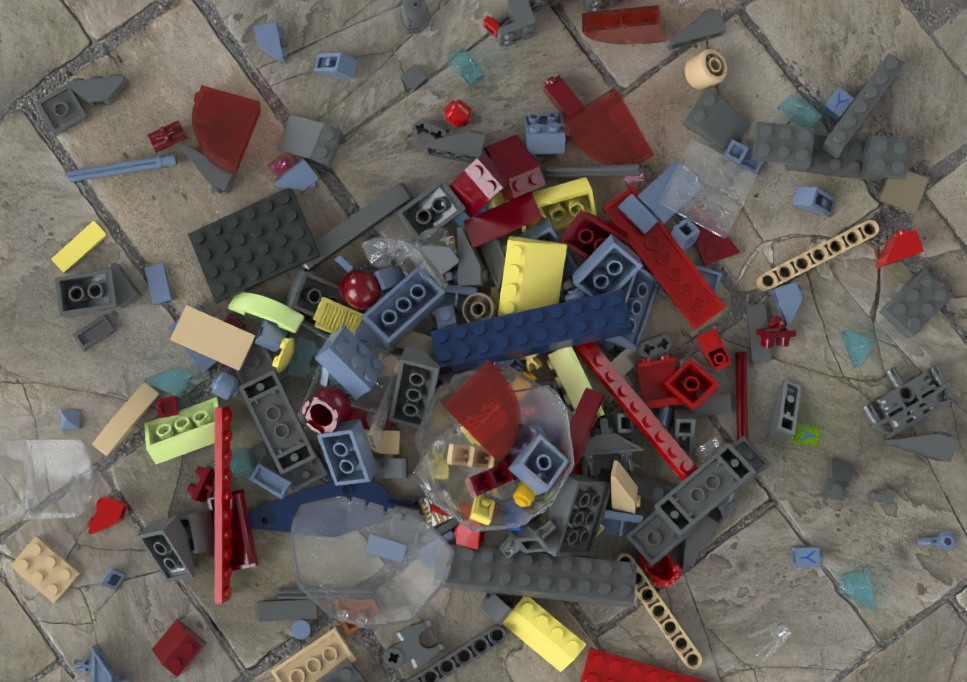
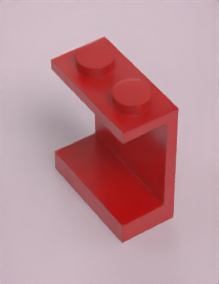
M670 355L660 356L657 361H652L651 358L641 359L640 363L636 364L641 399L649 409L684 403L664 386V383L676 373L674 363L676 358H671Z

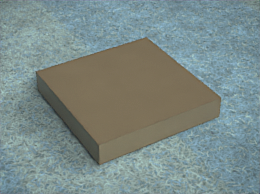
M908 170L905 180L887 178L878 201L914 215L917 212L929 178Z

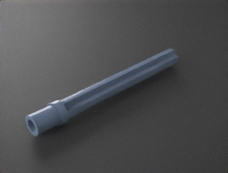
M175 153L156 155V157L68 171L67 176L70 182L153 168L160 169L166 166L177 165L178 160Z

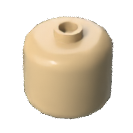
M714 49L703 50L691 57L686 62L684 68L686 80L693 88L701 91L722 82L727 74V63L724 57Z

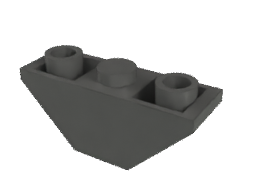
M112 74L106 78L93 76L87 80L74 78L73 81L66 82L69 88L93 107L112 105L129 85L128 80L121 74Z

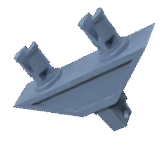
M98 644L92 646V659L74 660V665H82L73 669L74 672L91 671L92 682H131V679H121V675H117V672Z

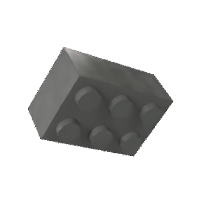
M924 268L917 271L879 313L906 338L914 337L953 294Z

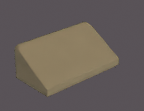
M626 348L611 363L623 377L644 357L639 356L636 351Z

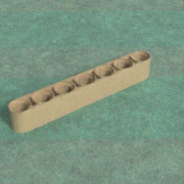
M873 220L865 221L765 272L758 277L757 287L762 291H768L877 235L879 232L878 224ZM865 226L870 227L871 234L865 232ZM848 234L853 235L854 243L848 241ZM831 243L837 245V252L831 249ZM815 251L821 254L820 260L814 258ZM797 260L804 262L803 269L797 266ZM781 268L787 271L788 275L786 278L780 275ZM764 277H768L770 279V286L764 285Z
M621 552L615 557V561H620L622 557H628L629 562L636 563L633 557L625 552ZM637 564L636 573L640 574V580L635 584V594L683 663L690 669L699 668L702 664L701 655ZM645 589L651 590V596L648 599L642 597V592ZM657 605H661L663 608L662 613L659 615L653 613V609ZM669 621L673 622V629L666 631L665 624ZM679 638L685 639V644L682 647L676 646V641ZM691 654L696 655L694 663L687 662V658Z

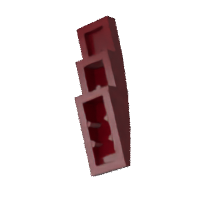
M587 387L579 401L560 453L569 460L565 468L575 471L591 438L590 433L598 418V410L605 398L604 394Z
M515 458L464 479L471 498L519 479L508 469Z

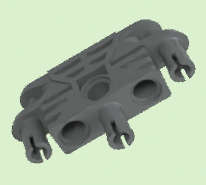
M939 364L932 366L926 372H921L905 382L898 373L896 366L884 372L894 388L873 400L874 403H878L877 409L882 410L880 412L882 418L875 409L873 402L866 404L861 409L871 423L868 427L883 432L885 434L884 437L887 439L950 404L953 401V398L949 399V385L952 382L951 379H946ZM902 389L907 391L905 399L901 396ZM941 391H942V394H943V400H942V401H941V400L939 399V397H938V394H939ZM914 400L913 402H911V403H909L908 405L905 406L904 402H909V401ZM889 422L892 428L889 430L883 424Z

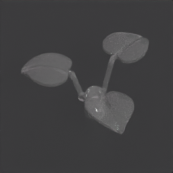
M430 228L422 232L418 239L443 241L447 244L448 230L446 228ZM389 237L375 238L362 243L367 259L373 266H387L393 257L400 265L406 277L409 274L402 262L407 259L408 251L422 253L418 249L409 248L408 246L403 247L399 242H395V240Z

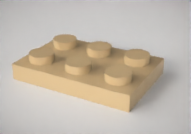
M35 536L10 565L12 569L52 603H56L81 574L77 568L39 536Z

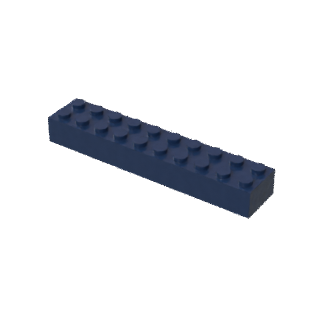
M622 289L430 332L435 360L440 366L439 372L442 375L632 334V326Z

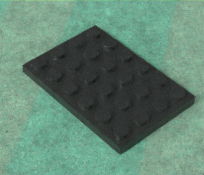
M291 187L283 189L188 234L213 299L217 304L321 257Z

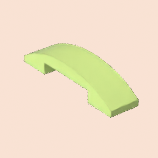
M242 292L234 296L228 306L229 310L243 315L250 313L277 323L279 328L293 333L297 332L304 320V316L292 308L253 293Z

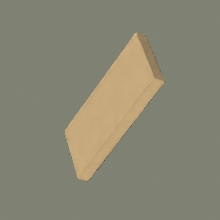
M186 305L170 340L241 371L256 336Z
M334 627L273 668L270 672L277 682H316L348 657L352 663L357 658L338 628Z

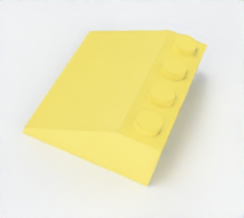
M509 236L498 316L559 303L567 244Z

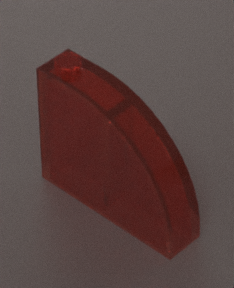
M659 5L582 13V32L592 40L625 45L666 42V23Z
M201 85L199 92L195 93V103L192 110V126L196 142L203 155L213 165L225 172L237 175L261 113L260 102Z
M615 88L610 89L562 120L564 125L562 130L567 138L570 136L584 153L600 163L607 165L638 164L654 156L620 93Z
M487 360L451 396L443 407L498 463H502L517 442L521 427V409L512 385L500 373L503 369L495 361L491 364Z

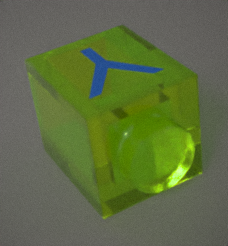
M796 424L795 436L791 438V443L818 446L820 427Z

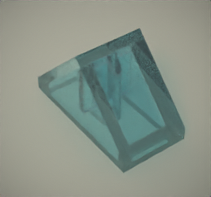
M850 329L841 332L853 368L863 366L874 341Z

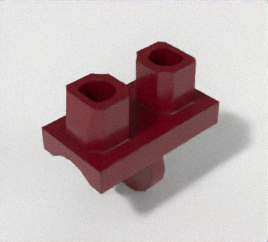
M178 120L165 127L162 126L160 129L147 135L156 153L187 139Z
M773 316L771 318V321L767 323L769 328L756 329V335L761 336V346L766 348L774 347V338H776V345L786 347L789 346L790 337H796V331H789L785 327L786 321H783L780 316Z
M198 466L195 476L199 477L200 480L198 484H189L186 491L192 496V500L205 503L207 497L211 498L215 492V469Z

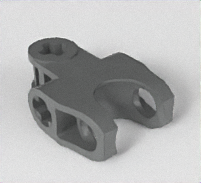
M430 619L410 624L395 633L399 642L387 648L384 654V661L387 666L396 668L409 661L412 669H415L430 661L432 657L444 649L442 642L433 646H425L420 642L419 635L421 632L432 625ZM391 652L399 654L396 661L394 658L390 659Z

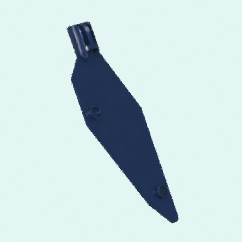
M334 481L286 496L283 499L262 504L249 512V520L252 529L335 537L391 519L395 504L417 505V501L394 499L377 482L335 486ZM265 516L269 518L267 524L263 521Z

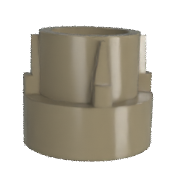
M474 293L464 301L462 308L463 316L468 323L498 317L499 306L492 296ZM482 305V306H483V312L479 315V309H480V306Z

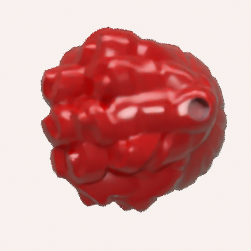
M669 553L653 567L641 554L639 555L640 566L652 578V585H657L659 588H667L670 585H674L676 580L680 578L682 568L678 564H674Z

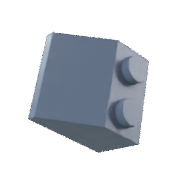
M539 434L517 455L508 469L539 495L549 491L569 460Z

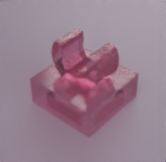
M281 154L270 162L267 167L278 178L289 170L291 165Z
M641 166L639 176H623L628 189L632 181H636L637 187L641 186L640 180H644V172Z

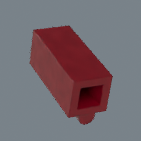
M560 75L555 78L552 76L544 83L543 92L571 126L586 115L587 108Z

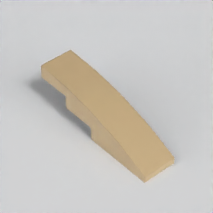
M144 382L115 414L92 445L107 457L133 430V426L146 414V410L155 402L160 394Z
M449 444L447 464L491 468L515 458L517 455H513L509 450Z

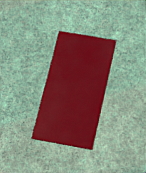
M531 191L463 222L472 248H475L540 220L542 216Z

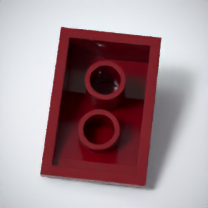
M517 134L484 147L488 157L511 182L501 191L505 201L546 185L538 164Z
M484 153L475 159L449 187L466 208L464 212L471 218L511 182L488 155Z
M580 210L559 242L567 244V247L588 259L611 234L624 245L627 244L629 238L626 231L613 223Z

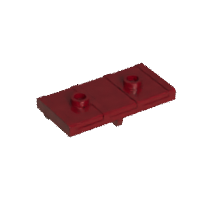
M244 489L232 491V499L230 500V509L232 510V518L230 520V528L232 529L230 567L232 571L259 566ZM213 495L211 498L207 497L213 518L215 535V495Z

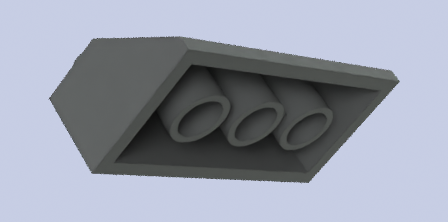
M408 346L404 349L400 359L389 421L426 430L440 366L424 350Z

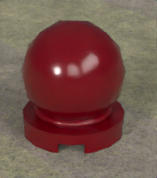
M354 270L341 279L339 294L346 305L364 310L371 308L378 302L381 296V287L375 275L365 271Z
M335 386L325 387L303 405L302 414H305L307 419L306 425L312 431L319 434L323 432L332 433L347 418L350 413L351 403L348 395L342 389Z

